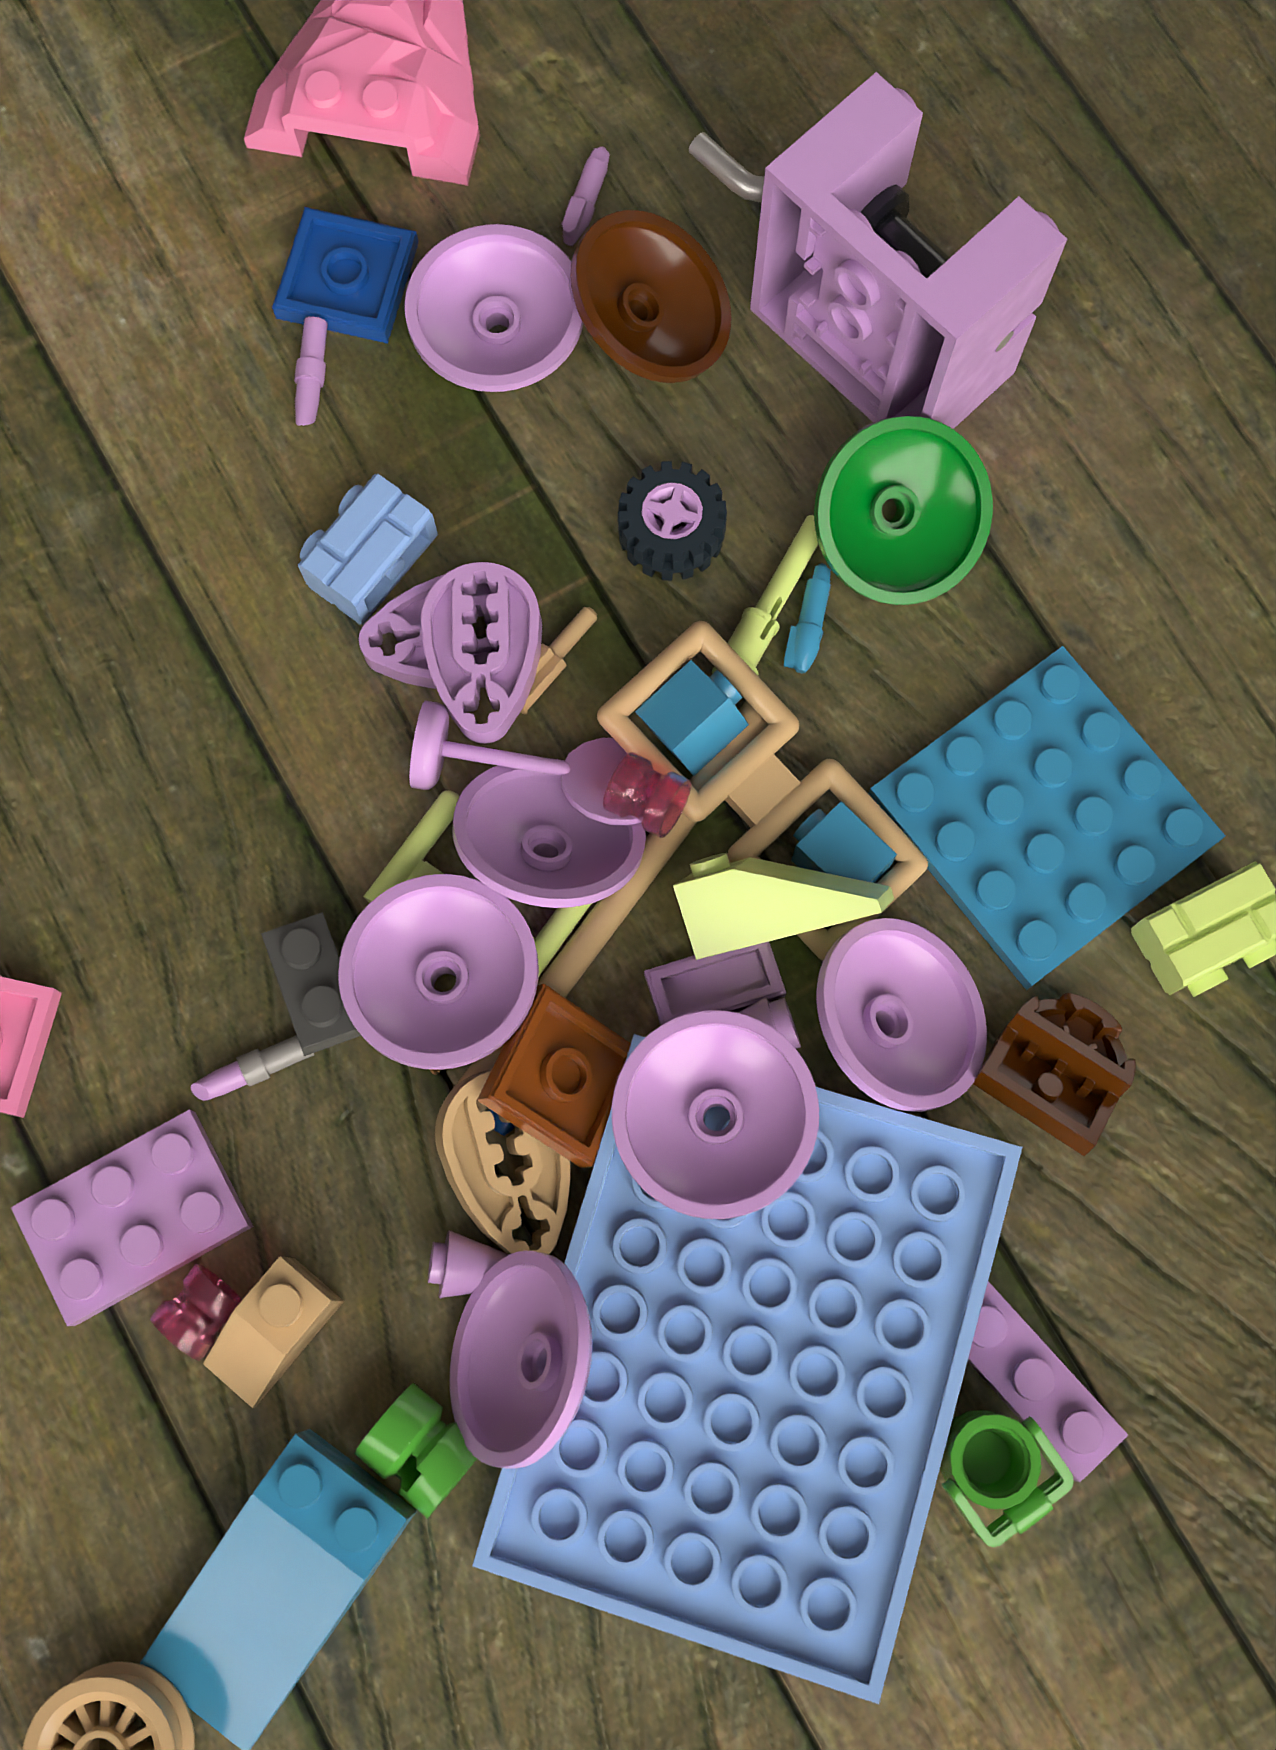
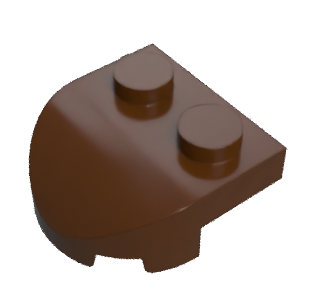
M1065 993L1059 999L1039 1000L1035 996L1019 1009L999 1034L975 1077L973 1085L1085 1157L1096 1146L1119 1098L1131 1087L1135 1076L1136 1062L1134 1058L1127 1059L1124 1047L1119 1040L1122 1026L1107 1010L1097 1003L1072 993Z

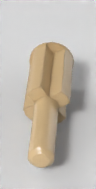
M583 607L549 647L543 643L541 644V654L535 680L520 713L526 715L527 710L567 666L563 658L597 620V614L592 608Z

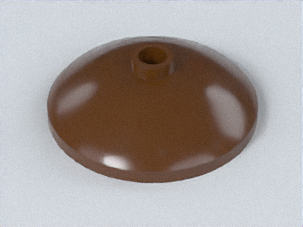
M623 210L602 217L581 237L574 251L571 263L572 294L577 311L587 331L611 359L640 377L662 383H678L691 380L704 373L719 359L727 345L731 330L729 296L715 263L704 248L689 233L659 215L638 210Z

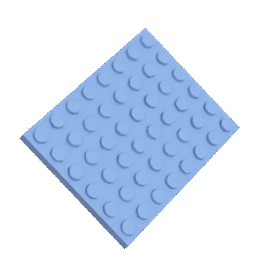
M633 1035L626 1061L633 1050L646 1037ZM816 1087L819 1103L817 1139L808 1164L792 1187L773 1203L748 1215L729 1219H703L688 1216L666 1207L645 1192L633 1179L625 1167L615 1143L611 1107L564 1262L580 1286L590 1316L592 1357L586 1390L572 1423L548 1453L526 1467L501 1469L472 1566L879 1704L1022 1147ZM719 1106L710 1108L704 1117L705 1125L713 1131L724 1129L730 1121L729 1112Z

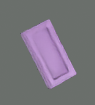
M769 941L696 960L694 955L644 971L660 1026L672 1019L690 1013L710 1010L738 1012L765 997L770 1002L783 998L786 995Z

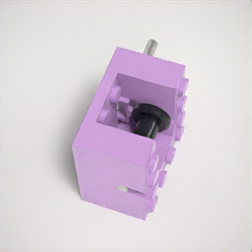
M875 72L765 167V175L763 177L748 172L705 132L698 134L689 146V153L732 192L746 200L762 202L750 310L873 423L891 417L916 416L941 422L954 429L1015 373L1036 320V316L1032 312L1043 302L1067 238L1059 232L1056 224L1048 215L1035 211L1019 196L952 257L944 253L906 219L909 213V194L902 187L907 184L923 112L916 107L915 102L908 93L900 88H894Z

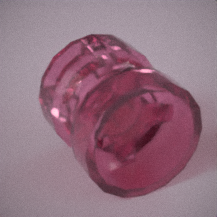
M630 752L619 763L608 783L603 799V807L620 818L628 816L637 818L641 821L644 830L659 838H664L675 826L685 808L691 791V780L675 772L663 774L653 768L651 760L635 752Z
M196 1264L183 1278L182 1291L173 1300H164L150 1315V1320L173 1345L191 1358L199 1361L215 1344V1333L223 1324L227 1323L233 1310L239 1305L242 1298L212 1271L201 1264Z

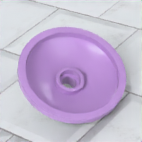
M501 224L482 225L452 234L435 245L422 258L408 283L405 297V317L415 349L426 364L437 374L454 384L468 389L502 392L526 387L540 381L555 371L568 358L582 332L584 323L577 311L571 288L570 273L572 262L558 246L547 238L517 226ZM496 325L507 327L506 331L500 333L489 331Z
M503 766L490 768L473 779L463 790L456 803L453 816V841L460 859L467 869L493 891L515 901L534 906L551 908L576 907L597 902L614 894L634 876L641 863L645 848L646 833L644 821L633 825H609L590 819L571 806L562 792L561 776Z
M453 874L425 875L409 879L389 888L369 903L360 913L350 928L342 947L338 970L339 989L344 1008L351 1022L360 1035L378 1052L398 1063L415 1068L450 1069L473 1063L490 1055L507 1042L519 1029L532 1006L536 994L539 964L536 945L530 928L517 907L507 897L493 891L482 882L469 877ZM444 974L454 975L456 983L451 990L439 992L434 989V984L438 977Z
M881 918L864 922L847 931L831 946L822 962L818 976L817 1011L828 1048L847 1077L871 1098L886 1106L902 1111H929L949 1104L962 1096L974 1083V1079L982 1067L986 1052L987 1027L984 1008L977 987L969 971L954 951L927 929L914 923L894 918Z
M710 1010L686 1014L672 1019L651 1032L638 1044L625 1062L618 1077L612 1101V1128L615 1143L620 1157L633 1179L645 1192L666 1207L688 1216L703 1219H729L748 1215L768 1206L792 1187L808 1164L814 1150L819 1127V1103L815 1083L810 1070L796 1048L782 1034L766 1023L751 1016L730 1011ZM716 1106L725 1108L730 1114L729 1124L720 1131H713L704 1123L706 1112Z
M525 1250L512 1253L499 1260L485 1273L479 1285L473 1290L457 1327L450 1364V1398L454 1420L460 1429L468 1450L478 1460L489 1466L518 1469L533 1464L553 1448L572 1423L586 1390L592 1357V1330L589 1311L573 1273L563 1262L551 1255Z

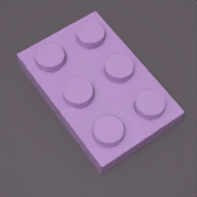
M187 1110L11 1207L67 1326H76L253 1227L196 1112Z

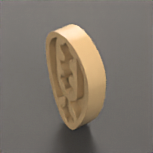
M491 1070L474 1074L464 1079L452 1089L444 1100L437 1116L435 1141L447 1180L462 1208L479 1230L505 1253L510 1255L526 1250L550 1254L557 1244L567 1211L571 1178L570 1161L515 1126V1134L506 1138V1145L510 1154L522 1155L524 1166H520L515 1170L516 1181L512 1183L508 1176L496 1175L494 1165L504 1160L503 1150L500 1144L488 1143L485 1132L495 1128L494 1117L490 1111H479L477 1107V1098ZM498 1115L501 1122L511 1123L502 1116ZM518 1197L526 1216L541 1222V1229L532 1233L533 1245L528 1246L526 1241L513 1239L512 1230L521 1225V1210Z

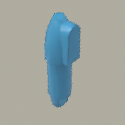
M824 563L815 566L813 578L807 580L799 622L796 626H791L784 657V667L794 668L798 673L807 672L820 648L819 645L823 635L822 625L831 587V570Z

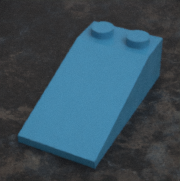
M311 1429L296 1433L254 1490L139 1664L150 1667L166 1677L180 1692L188 1708L241 1750H251L417 1510Z

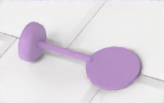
M426 700L422 704L416 725L410 761L409 780L411 788L422 790L433 788L439 780L444 758L450 757L561 776L562 792L571 806L586 817L609 825H633L650 820L661 812L669 801L667 795L613 738H599L582 743L568 754L565 761L447 741L449 714L446 707L438 702Z

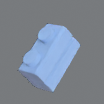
M374 474L364 487L359 484L355 485L345 494L339 505V517L326 532L317 530L310 535L301 549V561L298 564L300 572L311 590L329 603L336 605L340 611L360 625L367 621L438 535L433 514L429 509L408 494H403L398 487L379 474Z

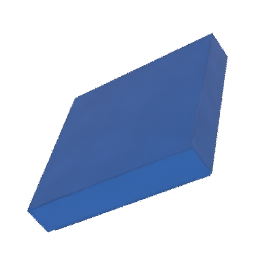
M305 207L272 306L276 319L304 325L305 318L318 317L328 323L327 330L388 344L419 244L416 231Z

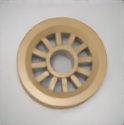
M119 1661L95 1666L55 1692L46 1700L34 1716L23 1745V1750H100L99 1740L104 1738L113 1743L117 1750H194L195 1733L191 1714L185 1700L166 1677L145 1665ZM122 1704L127 1706L124 1713H122ZM138 1716L142 1718L145 1724L142 1725L137 1720ZM151 1735L153 1742H147V1737Z

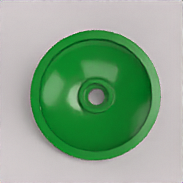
M916 416L891 417L876 421L851 435L833 454L821 476L814 506L815 530L821 552L835 575L847 587L868 599L893 605L917 604L931 600L957 585L979 559L986 545L992 523L993 497L991 484L984 464L975 449L962 435L949 426L929 418ZM892 499L896 505V513L891 520L886 521L882 515V506L885 501Z

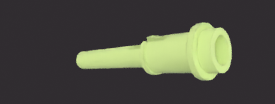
M814 515L806 517L755 608L748 607L744 610L742 619L728 642L730 647L757 675L759 673L756 666L773 636L777 634L780 628L776 618L819 544L816 536ZM715 667L712 669V674L717 670Z

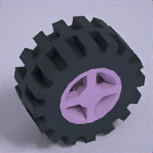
M672 461L661 462L660 471L655 472L653 467L649 465L642 469L640 480L633 476L628 481L626 493L622 492L619 499L617 523L622 550H627L628 560L634 567L640 563L642 565V572L650 577L653 576L655 571L662 572V580L667 581L673 580V573H681L684 580L693 577V570L697 567L703 572L710 566L711 558H717L720 553L726 531V500L722 501V490L718 483L710 485V475L701 469L695 475L692 473V464L685 462L681 463L680 469H672ZM678 524L682 525L681 527L673 530L672 532L673 526Z

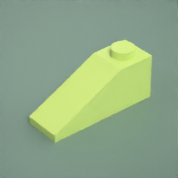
M727 853L713 855L691 863L692 873L673 885L696 960L882 913L894 900L891 886L752 857L730 863Z

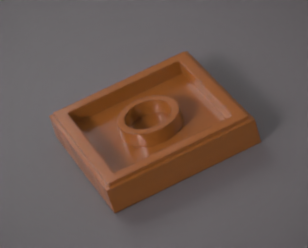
M546 984L537 985L532 1006L525 1020L513 1036L505 1042L477 1101L580 1168L591 1167L597 1157L611 1111L615 1086L625 1064L631 1043Z

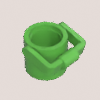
M987 1410L967 1411L952 1419L940 1465V1470L945 1479L942 1486L971 1529L987 1546L998 1547L1017 1532L1020 1535L1051 1512L1053 1510L1052 1505L1072 1489L1074 1477L1031 1416L1020 1423L1001 1414ZM1041 1452L1055 1474L1037 1487L1042 1470ZM967 1499L989 1509H1004L1003 1514L986 1527Z

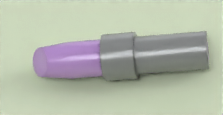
M297 1035L261 1051L257 1048L236 1057L237 1061L219 1068L191 1085V1092L200 1100H209L245 1085L249 1087L271 1078L270 1074L315 1054L312 1053L304 1056Z

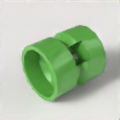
M414 1382L383 1414L360 1443L354 1454L382 1479L394 1475L400 1479L399 1494L428 1519L477 1458L466 1447L457 1423L445 1424L441 1420L443 1407Z

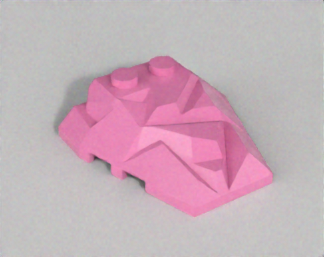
M320 0L279 61L258 88L244 136L246 147L302 157L309 131L407 148L412 176L468 185L480 135L475 109L463 0Z

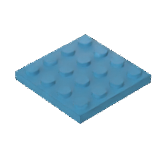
M1063 646L871 787L868 793L917 846L928 861L927 869L1026 990L1226 836Z

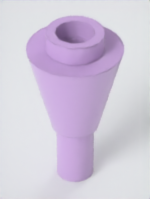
M448 1230L445 1243L433 1242L428 1269V1283L439 1284V1298L472 1294L485 1273L499 1260L509 1254Z

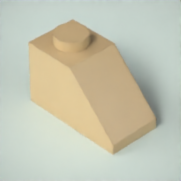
M279 1256L233 1310L203 1365L249 1406L255 1408L344 1301L295 1258Z

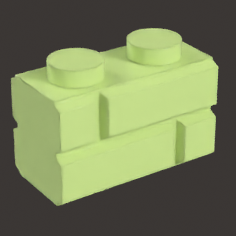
M1255 861L1143 918L1131 928L1133 938L1144 957L1150 961L1151 969L1165 993L1171 995L1188 987L1192 996L1195 997L1228 980L1229 978L1223 968L1243 958L1250 969L1276 955V889L1260 863Z

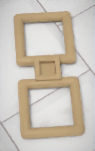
M705 621L694 622L598 710L597 719L599 724L689 820L694 822L704 820L725 800L748 824L750 829L728 850L727 856L730 863L749 857L760 859L758 856L826 791L830 790L897 854L895 860L898 863L876 883L891 886L894 900L887 908L928 868L927 859L912 840L838 761L834 759L823 760L804 779L799 781L776 757L775 753L798 732L799 721L797 717L715 629ZM698 652H701L769 725L697 791L628 716ZM882 913L835 924L828 930L823 927L796 935L823 961L831 946L843 934L864 922L877 919Z

